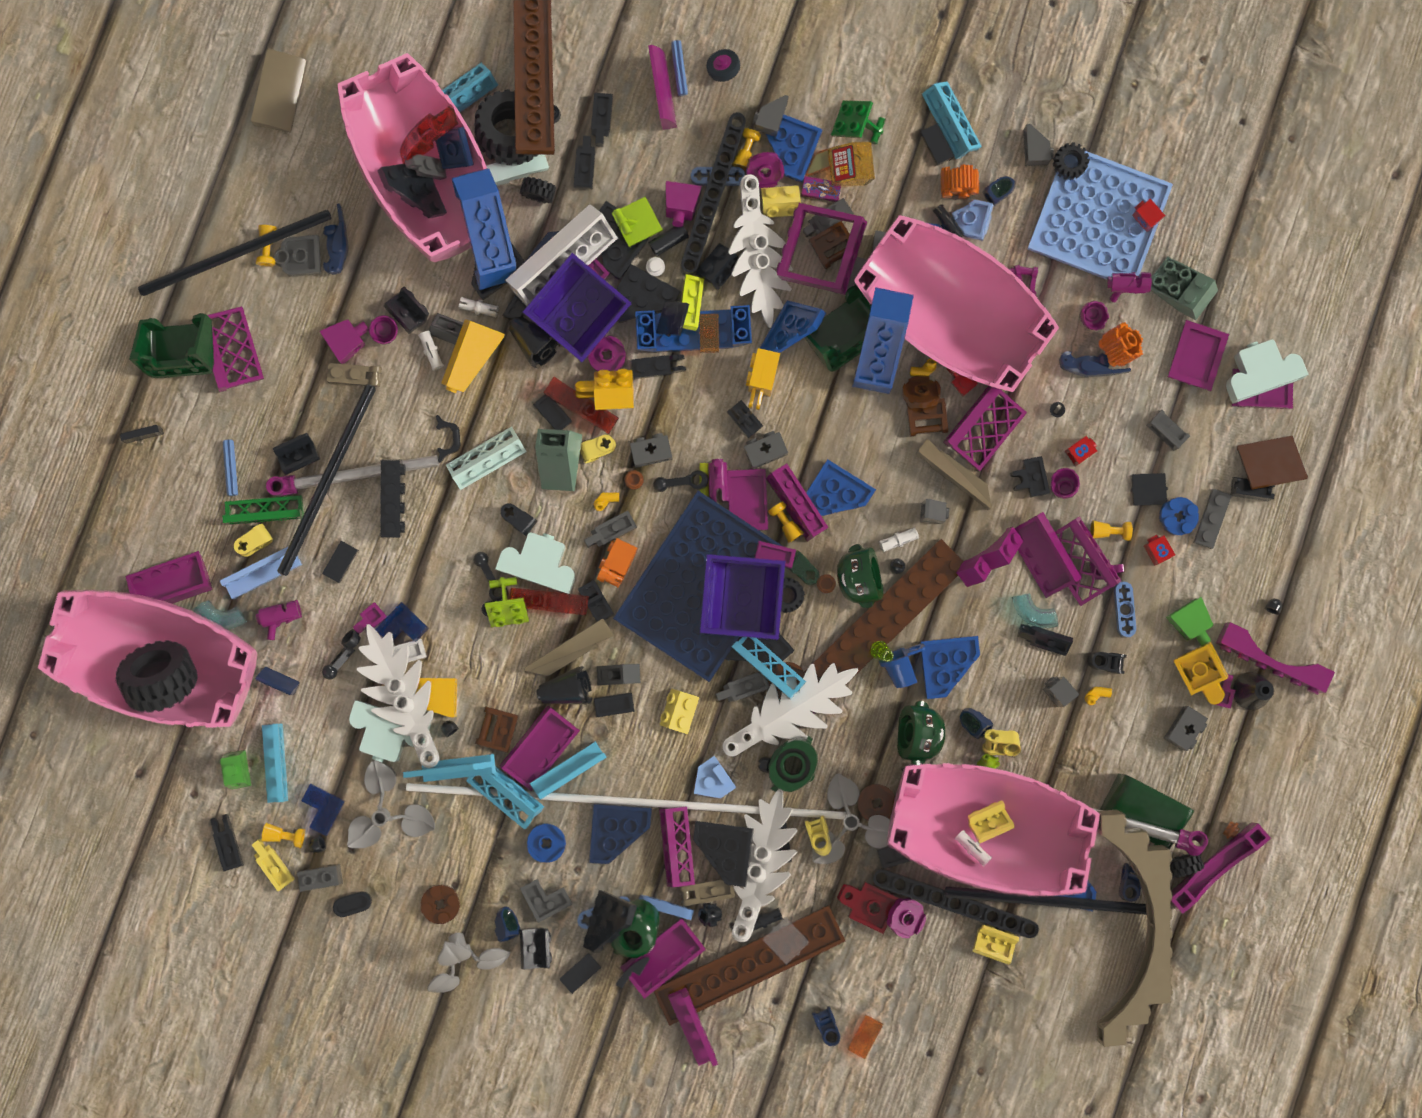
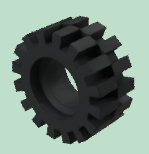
M1073 142L1071 145L1066 143L1056 152L1053 158V167H1055V173L1059 172V177L1064 176L1066 180L1067 178L1073 180L1075 177L1077 179L1087 169L1089 154L1085 153V148H1080V144L1076 146ZM1074 155L1078 160V165L1074 168L1067 167L1064 163L1065 156Z
M524 177L519 194L532 201L550 204L553 202L556 186L539 178Z
M784 578L783 588L792 589L794 599L789 603L782 601L781 611L783 613L793 612L802 605L805 593L800 582L793 578Z
M1184 854L1173 858L1170 862L1172 878L1184 877L1204 869L1200 855Z

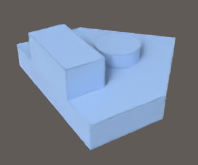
M973 200L968 205L959 210L957 209L951 214L965 237L983 241L988 231L994 205L989 202Z
M715 756L698 766L694 794L721 799L736 788Z

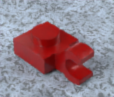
M947 368V371L954 377L951 384L962 397L978 385L975 380Z

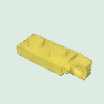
M261 839L252 844L257 852L254 855L255 861L277 891H280L295 880L270 845L265 846Z

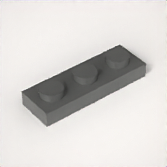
M1212 489L1193 543L1209 549L1214 548L1232 495Z

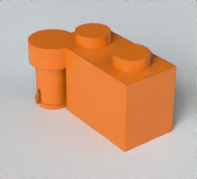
M616 538L615 542L611 541L607 549L610 552L607 559L603 558L599 565L601 570L597 580L603 583L607 582L619 588L638 548Z

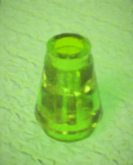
M877 641L872 644L871 655L873 658L885 662L893 660L894 654L887 643Z

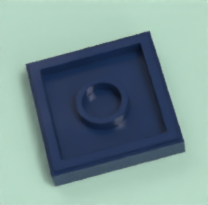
M464 127L433 132L443 170L474 165Z

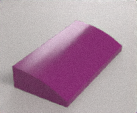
M648 45L662 130L677 128L666 55L659 47Z
M1044 512L1014 528L1023 540L1018 552L1045 598L1082 579Z
M199 551L125 576L130 594L142 595L171 604L213 590Z
M547 705L501 762L500 767L532 791L533 788L530 783L550 769L580 730Z
M680 918L657 936L655 946L646 954L650 956V960L642 973L638 976L632 972L629 980L645 999L706 949L685 920ZM639 958L628 959L620 968L624 972Z

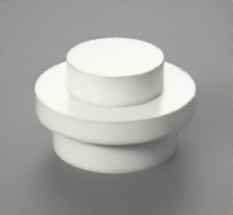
M653 257L648 260L646 270L652 276H660L665 270V264L662 259Z

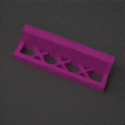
M787 463L773 471L766 478L780 501H784L786 504L785 509L794 523L804 532L803 536L807 542L829 528Z
M687 806L659 809L667 887L695 885ZM682 811L683 819L679 824L674 821L673 812ZM679 830H681L685 836V839L682 841L681 844L677 842L675 838V835ZM681 849L686 852L687 856L683 864L677 858V854ZM683 869L688 872L689 881L680 882L679 874Z
M687 988L668 995L698 1066L711 1061L713 1067L718 1065L714 1050Z

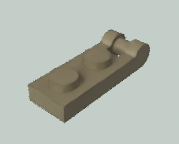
M328 363L327 382L360 386L370 384L374 387H380L379 374L382 373V367ZM367 373H372L371 379H367Z
M722 879L678 887L679 893L682 894L681 906L735 898L733 885H726ZM695 890L696 897L690 898L689 891Z

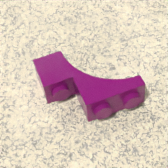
M1014 527L1007 528L1002 536L980 554L965 560L956 573L966 587L985 582L991 570L1010 564L1023 542L1021 536Z

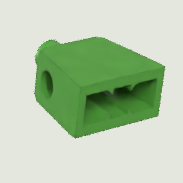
M1202 597L1192 600L1166 617L1185 640H1191L1196 637L1201 646L1211 641L1206 630L1211 628L1213 623Z
M246 750L223 755L220 758L224 786L232 790L251 786Z

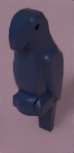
M340 203L337 204L339 225L324 226L323 234L327 237L326 245L330 257L327 263H323V268L331 275L341 273L349 249L346 224Z
M1065 351L1059 358L1061 369L1083 377L1111 376L1131 371V368L1109 369L1110 364L1107 355L1104 353L1099 354L1098 357L1087 355L1074 358L1071 355V351Z

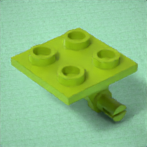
M646 196L621 209L618 208L612 213L628 247L663 231Z
M500 577L498 580H489L490 589L502 587L503 601L485 603L491 627H503L504 625L529 622L524 598L507 600L506 586L517 585L516 577Z

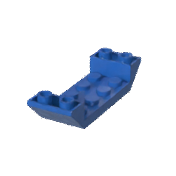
M486 168L451 178L455 195L461 203L477 268L474 272L479 290L506 283L505 280L516 271V262L499 190L490 169Z
M875 287L852 387L890 394L909 323L914 295Z
M750 305L731 306L729 310L700 311L698 329L696 331L683 328L681 336L671 335L670 337L656 333L661 313L655 314L654 311L635 312L637 350L674 352L728 349L752 344Z

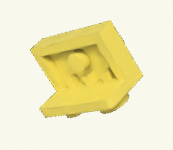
M799 185L761 188L763 215L767 217L793 216L794 210L801 203Z
M671 689L666 699L665 709L661 714L660 725L688 734L699 697Z
M1002 800L991 803L988 807L981 810H975L968 815L969 827L979 844L1014 829V823L1006 812L1005 804Z
M988 924L982 925L977 930L972 952L1009 965L1019 937L1014 936L1009 931L997 930L994 926Z

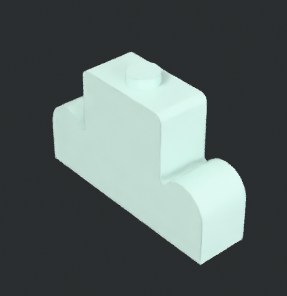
M1272 339L1260 344L1257 341L1247 345L1246 349L1241 350L1234 356L1240 373H1236L1228 379L1226 389L1232 404L1301 380L1309 374L1303 359L1298 354H1289L1282 359L1275 340Z
M531 532L528 533L521 554L515 548H505L501 552L496 566L497 571L570 595L575 581V573L570 567L561 566L559 568L566 546L561 542L555 541L554 536L543 533V536Z
M355 700L349 717L350 724L354 728H366L359 750L373 755L372 759L383 762L384 759L392 762L399 761L405 741L408 745L414 746L410 736L401 735L393 731L394 728L402 727V725L387 721L371 712V709L380 707ZM425 738L421 740V745L425 743Z

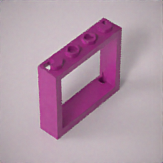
M799 203L798 208L793 213V224L788 229L787 244L782 249V260L777 265V276L784 281L845 295L867 221L862 216ZM806 213L853 223L835 283L788 272Z

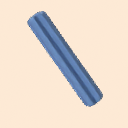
M680 40L671 42L677 92L678 96H685L688 94L682 45Z
M224 440L222 443L226 491L228 496L238 495L234 441Z

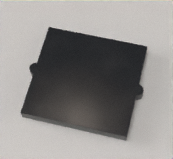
M677 300L675 302L665 301L656 333L668 337L671 335L681 336L689 304Z
M1165 473L1131 475L1132 489L1130 491L1133 493V506L1163 505L1167 502L1168 487H1166Z

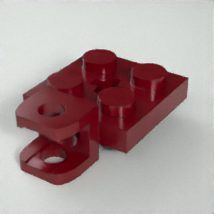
M865 881L860 890L849 884H843L837 895V899L842 904L851 908L848 915L849 918L884 934L888 926L889 912L895 901L899 899ZM850 892V896L845 898L846 893ZM874 902H876L879 910H874L873 913H871L869 905L874 904Z

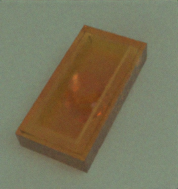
M700 314V353H719V314Z
M865 1014L847 1049L865 1059L884 1024Z

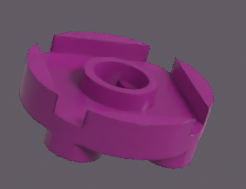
M762 152L752 155L746 166V174L754 175L758 179L759 189L775 187L777 182L784 177L783 162L777 153ZM763 168L770 169L766 174H763V171H761Z
M604 336L588 355L590 365L597 372L600 370L617 371L622 368L626 359V352L622 342L613 336ZM611 351V358L603 359L604 355L602 352Z
M899 898L895 901L889 912L887 925L899 937L911 938L910 936L920 933L925 925L926 914H924V908L914 899ZM908 914L910 920H906L904 923V917Z

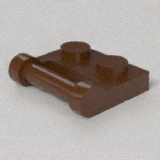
M842 221L809 239L811 246L825 269L831 267L832 263L844 256L846 247L828 258L824 254L843 242H848L850 233Z
M945 398L939 399L936 406L912 409L906 403L910 437L923 433H948ZM941 420V424L918 427L915 425V421Z
M485 706L484 712L486 713L479 738H476L475 744L509 753L519 715ZM497 715L498 718L491 742L486 741L492 716Z

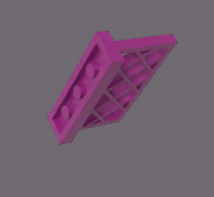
M243 307L208 315L211 320L219 318L224 321L219 330L212 326L213 373L219 392L263 380V373ZM240 312L242 319L238 325L229 321L232 314ZM227 323L236 327L232 336L222 332ZM239 329L247 334L244 343L234 338ZM220 334L230 339L225 348L216 342ZM232 341L241 345L237 354L227 350ZM244 347L252 351L253 355L249 361L240 357ZM225 352L235 357L230 366L222 362ZM237 359L247 363L243 372L233 368ZM251 365L258 370L259 375L249 377L245 372ZM231 370L240 375L236 382H228L227 376Z
M988 385L943 443L951 447L975 469L980 471L1027 412L1001 389ZM998 395L1004 399V407L995 408V398ZM1015 408L1020 413L1014 420H1009L1008 409ZM1005 409L1006 420L996 421L995 410ZM992 410L993 421L983 422V413ZM1006 422V432L997 435V423ZM984 424H993L994 435L984 436ZM974 425H980L981 436L971 437V428ZM994 437L995 445L992 449H986L985 438ZM981 438L982 450H973L972 439ZM968 439L969 451H962L957 447L961 440ZM973 452H982L983 460L979 465L973 460Z
M1080 516L1055 531L1056 535L1060 533L1059 540L1061 542L1072 544L1070 554H1068L1071 560L1072 558L1082 560L1081 569L1078 570L1080 576L1082 577V574L1093 576L1091 586L1080 584L1081 579L1078 583L1075 582L1068 586L1080 606L1121 582V579ZM1069 527L1074 533L1073 541L1062 538L1064 530ZM1075 545L1083 547V557L1073 555ZM1085 561L1093 562L1095 566L1094 573L1083 571ZM1095 578H1103L1107 586L1102 589L1094 587ZM1080 587L1090 589L1089 597L1084 600L1078 594Z

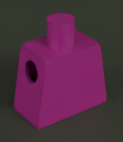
M666 181V217L673 218V226L682 227L684 220H693L701 198L702 186Z
M349 319L321 330L320 333L341 364H345L365 346L360 336L367 333L369 328L364 321L354 327Z

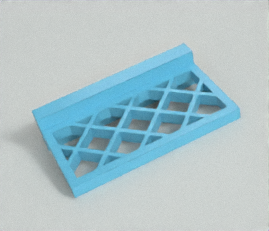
M494 754L440 760L433 768L422 766V770L403 772V778L423 776V782L496 774Z

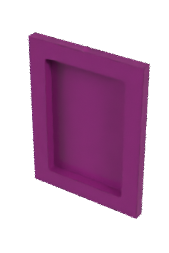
M1185 320L1167 377L1212 391L1229 334Z

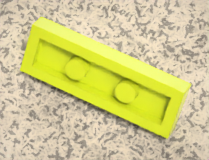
M688 274L684 277L681 297L682 303L689 304L683 328L696 331L699 323L704 278Z

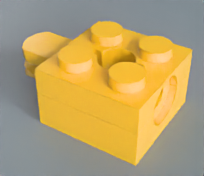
M758 348L757 353L752 354L750 368H753V371H748L745 385L749 386L748 392H752L748 408L752 409L755 393L759 394L756 410L760 409L763 395L770 397L780 353Z
M600 370L594 372V380L578 381L575 384L576 397L594 398L595 410L634 408L632 370Z
M1211 642L1174 659V663L1191 695L1202 691L1210 704L1215 705L1222 702L1225 692L1219 682L1226 680L1229 676Z

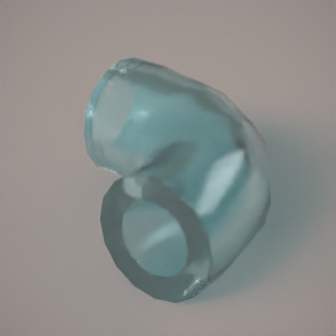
M1030 593L1012 597L1018 615L1027 624L1040 628L1058 627V618L1054 608H1038L1033 603Z
M208 600L199 604L193 610L194 613L217 623L227 630L247 622L237 606L228 611H220Z

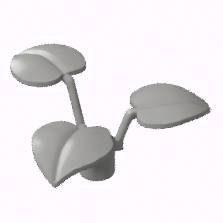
M373 760L367 767L364 782L366 789L371 794L381 793L377 806L378 809L373 813L371 819L367 816H358L350 823L347 846L350 848H366L374 845L381 837V830L377 826L385 825L388 820L392 821L403 818L401 823L402 830L411 837H419L434 830L435 822L431 813L421 805H409L405 809V815L390 816V812L386 808H382L384 791L393 789L396 784V774L388 765Z
M839 773L836 774L828 787V801L834 809L844 807L847 816L843 821L844 828L837 837L832 832H828L832 845L831 852L828 855L821 856L812 847V860L817 864H830L839 860L844 854L845 846L838 840L847 830L854 831L858 827L867 830L865 839L870 846L874 848L888 846L887 836L890 820L884 816L875 815L870 817L868 826L859 823L858 817L850 814L848 806H852L858 801L859 789L850 779ZM821 841L817 848H823L826 842Z
M454 933L449 936V942H444L443 948L438 955V963L443 966H451V972L449 975L442 973L434 977L430 981L427 990L428 992L443 993L455 989L460 983L459 977L454 976L455 964L457 962L460 963L472 956L475 961H478L476 964L477 968L484 970L493 969L507 960L510 956V951L492 948L482 952L477 957L471 950L470 944H466L463 933Z

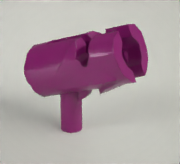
M1136 272L1112 273L1111 277L1107 279V288H1111V292H1113L1109 298L1110 301L1115 303L1122 293H1150L1152 284L1151 272H1141L1139 276H1136Z
M712 459V463H708L710 499L716 502V490L721 488L722 502L729 501L727 463L723 462V459Z
M298 600L287 602V609L284 608L283 604H277L258 610L256 620L258 625H262L264 628L268 627L267 640H275L276 628L281 623L286 622L288 624L302 617Z

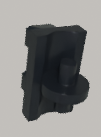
M742 400L727 411V414L748 439L763 427L762 423Z

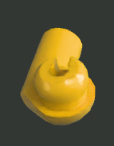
M930 358L922 367L911 366L910 376L931 375L936 370V361Z
M619 492L601 493L594 501L595 510L602 511L609 502H619Z
M1093 687L1085 695L1086 703L1088 705H1095L1100 697L1111 698L1112 688Z

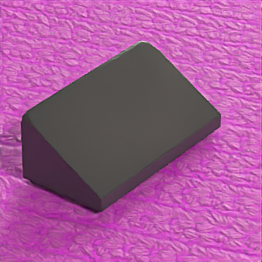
M437 313L430 325L429 331L431 336L456 344L463 322Z

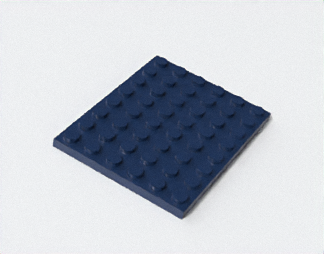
M697 491L613 619L710 682L740 636L700 633L707 554L755 558L758 541L782 545L700 491Z

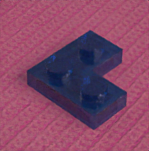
M401 602L375 630L382 638L388 632H391L393 641L404 631L413 641L417 642L429 627Z
M311 783L301 800L318 810L309 828L328 836L346 801Z

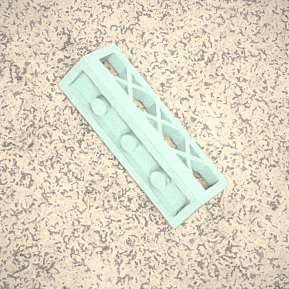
M510 427L446 464L457 486L462 490L527 451L514 429ZM511 434L513 435L512 438L508 439L507 441H504L506 437L510 436ZM495 446L493 449L488 450L489 447ZM478 455L476 459L471 460L472 457ZM458 465H461L460 468L453 471V468H455Z

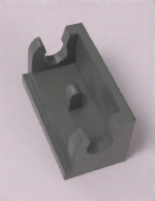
M1162 409L1147 424L1173 451L1179 449L1190 437Z

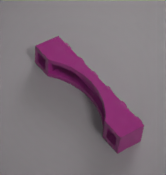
M1231 622L1224 624L1215 643L1220 645V649L1227 653L1232 651L1238 654L1237 657L1241 660L1255 662V666L1260 669L1266 670L1268 668L1277 677L1283 678L1285 676L1290 679V683L1300 687L1303 685L1308 687L1307 691L1315 695L1327 692L1335 674L1334 671L1319 664L1292 666L1278 662L1258 648L1248 630Z
M1251 822L1235 838H1232L1204 862V869L1190 874L1171 891L1172 900L1170 904L1177 912L1184 914L1198 902L1208 888L1223 874L1260 849L1271 837L1259 823Z

